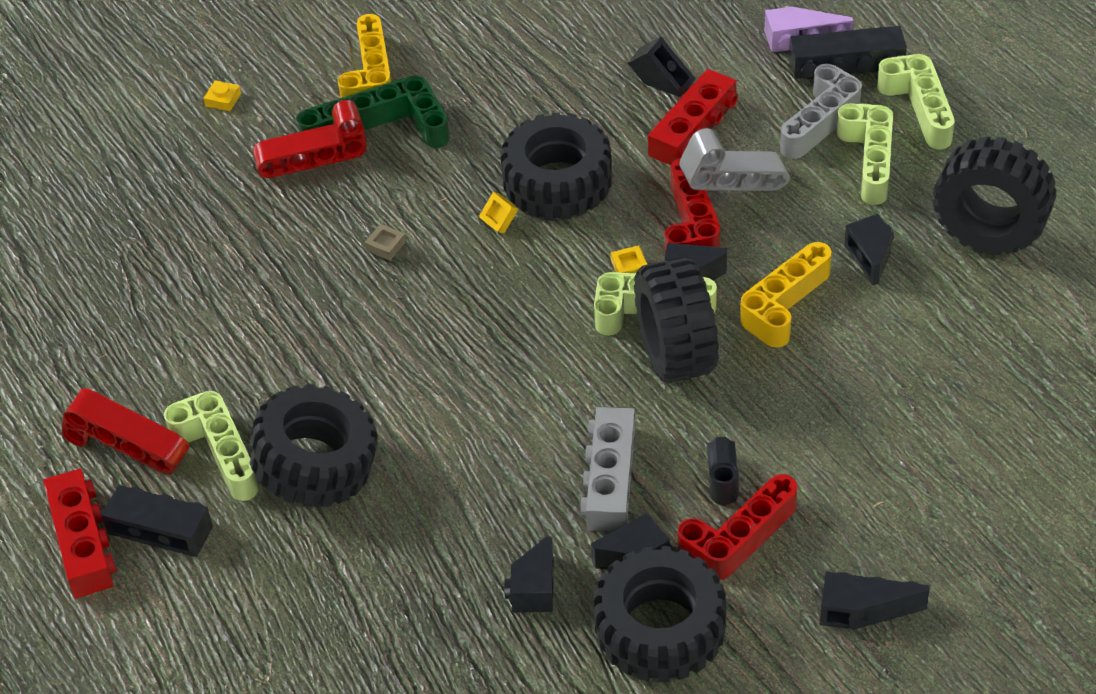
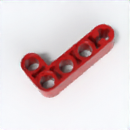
M342 100L335 104L332 109L334 121L332 125L258 142L253 148V156L259 175L264 178H274L355 159L363 155L366 151V140L363 123L356 104L350 100Z
M678 158L671 164V191L683 223L671 225L665 230V253L667 243L720 247V224L707 190H694L690 187L679 165L681 158Z
M83 388L79 391L63 414L61 432L68 442L84 447L92 437L163 474H173L189 449L188 442L179 434L88 388Z
M787 474L775 475L718 530H715L700 519H685L678 526V552L682 549L690 552L693 559L697 556L708 563V569L712 568L715 570L720 580L728 578L795 512L798 488L796 480Z

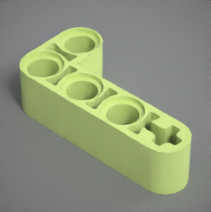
M923 54L891 57L882 60L878 71L877 89L879 92L888 96L908 94L926 143L931 148L937 150L948 148L952 143L955 120L932 60Z
M850 103L842 105L838 110L837 136L846 142L865 143L861 198L867 204L879 205L886 201L888 195L893 112L890 108L882 105Z
M608 272L598 278L594 314L595 329L600 334L606 336L617 334L622 328L624 314H637L634 292V277L636 273ZM703 277L706 289L710 295L711 306L715 313L717 300L716 283L710 278Z
M207 391L168 406L164 412L167 428L182 436L188 443L205 437L232 497L239 501H246L255 497L259 490L256 474L251 469L249 454L221 395L215 391Z

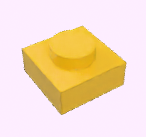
M215 80L203 98L205 107L231 111L241 95L240 85Z
M493 192L479 217L497 232L505 234L519 208L500 193Z
M639 245L610 252L615 272L636 273L641 266L647 265Z

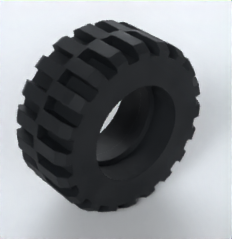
M560 112L552 113L550 116L541 114L537 115L534 120L527 119L520 124L521 127L516 126L504 140L501 150L504 191H506L508 199L523 212L528 211L530 216L536 218L543 216L546 220H554V218L567 220L573 215L579 217L584 215L587 209L593 210L597 207L600 201H603L609 193L612 185L610 141L603 133V130L596 124L592 125L590 120L584 117L579 119L575 114L567 113V115H560ZM555 162L573 165L561 170L540 168L543 165Z
M981 137L977 142L970 140L963 143V146L957 147L947 159L933 190V208L936 213L938 212L936 217L941 226H946L945 231L952 238L954 236L958 238V242L965 247L967 245L972 246L974 251L980 253L990 251V255H1000L1002 251L1010 254L1017 252L1019 248L1022 250L1032 245V242L1041 236L1047 224L1057 194V190L1054 187L1056 183L1052 173H1048L1049 166L1043 159L1040 161L1037 158L1038 154L1030 148L1028 151L1022 147V143L1018 141L1011 143L1004 137H996V140H991L990 137ZM990 185L1008 193L1017 205L1012 207L992 205L981 199L975 193L972 186Z
M686 257L641 266L634 277L635 306L637 307V318L645 350L656 376L661 381L672 383L710 374L717 367L719 360V342L717 340L718 332L714 320V310L711 306L706 283L700 274V269L693 260Z
M306 384L304 388H299L296 385L287 388L286 392L282 390L271 396V399L266 400L260 406V410L257 412L254 420L248 456L250 457L251 469L256 474V478L263 486H268L270 493L276 497L278 495L283 496L284 501L294 504L295 501L303 503L302 507L310 508L313 507V504H320L321 508L331 506L332 502L342 503L348 500L349 496H355L361 491L362 486L366 484L370 475L378 444V433L368 411L363 412L364 407L357 400H350L348 394L342 391L340 393L332 391L333 388L328 386L316 388L315 384ZM302 438L315 439L326 443L335 451L327 453L307 451L295 445L292 440Z
M662 546L661 550H652V547L642 548V552L637 554L632 551L623 556L622 562L618 560L613 562L608 567V573L602 574L598 581V589L594 593L595 633L597 634L598 645L606 653V658L612 665L616 666L619 663L620 671L630 676L632 673L638 674V679L649 681L650 678H658V682H669V678L677 677L678 680L689 677V672L692 670L698 673L706 667V660L709 662L714 660L719 653V647L724 642L727 607L724 585L720 583V577L712 568L708 569L707 562L698 556L695 559L691 558V553L680 549L679 552L672 551V547ZM653 600H668L678 603L691 613L683 622L667 628L645 626L630 616V613L636 607Z

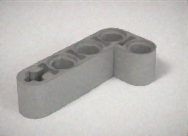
M832 64L818 66L814 72L813 95L815 99L781 126V154L788 159H798L836 130L839 108L845 104L861 103V81Z
M708 128L701 129L693 134L679 163L690 187L694 190L774 191L786 186L790 180V175L776 152L724 151L714 131Z

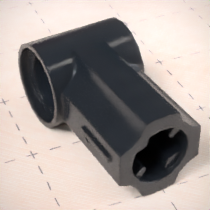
M715 437L712 442L707 443L709 493L715 503L727 505L735 502L739 496L736 445L734 441L729 440L727 437Z

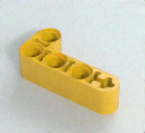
M365 14L357 20L356 24L364 69L346 72L339 76L340 98L391 82L381 20L377 15Z
M813 242L807 245L745 292L741 297V325L771 347L778 348L787 345L791 334V314L788 309L828 279L831 269V248L822 242Z

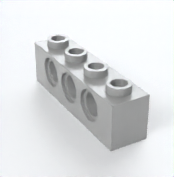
M596 407L595 420H589L588 439H593V444L586 446V464L590 465V471H584L583 490L588 491L587 497H581L580 516L586 517L587 530L613 532L628 523L635 438V408Z

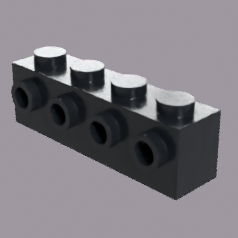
M901 26L790 36L789 60L794 79L814 77L815 69L822 64H832L849 74L879 71V64L882 60L906 56L907 46Z

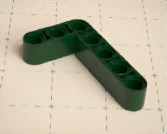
M418 75L408 76L299 112L296 117L299 132L334 124L332 116L334 105L342 100H350L358 108L364 130L410 116L428 146L439 148L446 145L450 139L447 115L426 79Z

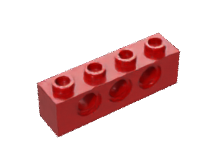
M707 68L648 134V156L670 166L674 160L681 158L694 133L701 129H712L715 125H719L723 115L736 105L738 100V93H736L737 80Z
M81 468L43 479L67 580L74 598L114 587L111 574L117 571L112 554H105L104 548L110 547L105 528L99 529L98 523L103 522L99 504H92L91 499L97 497L92 479L85 480Z

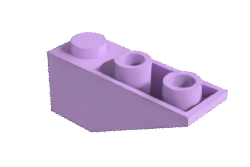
M785 7L765 10L764 32L771 52L789 50L790 36L853 30L854 20L853 17L797 7Z

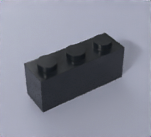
M118 485L101 515L108 535L193 557L198 556L213 528L208 507L198 502L189 503L174 499L166 494L158 495L146 492L138 487L130 488Z

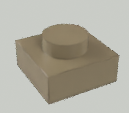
M380 224L364 242L365 250L391 261L406 243V235L403 232Z

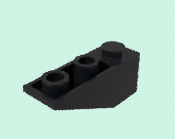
M826 572L820 625L855 630L926 610L930 585H923L914 581L901 582L886 580L881 577L856 576L846 572Z

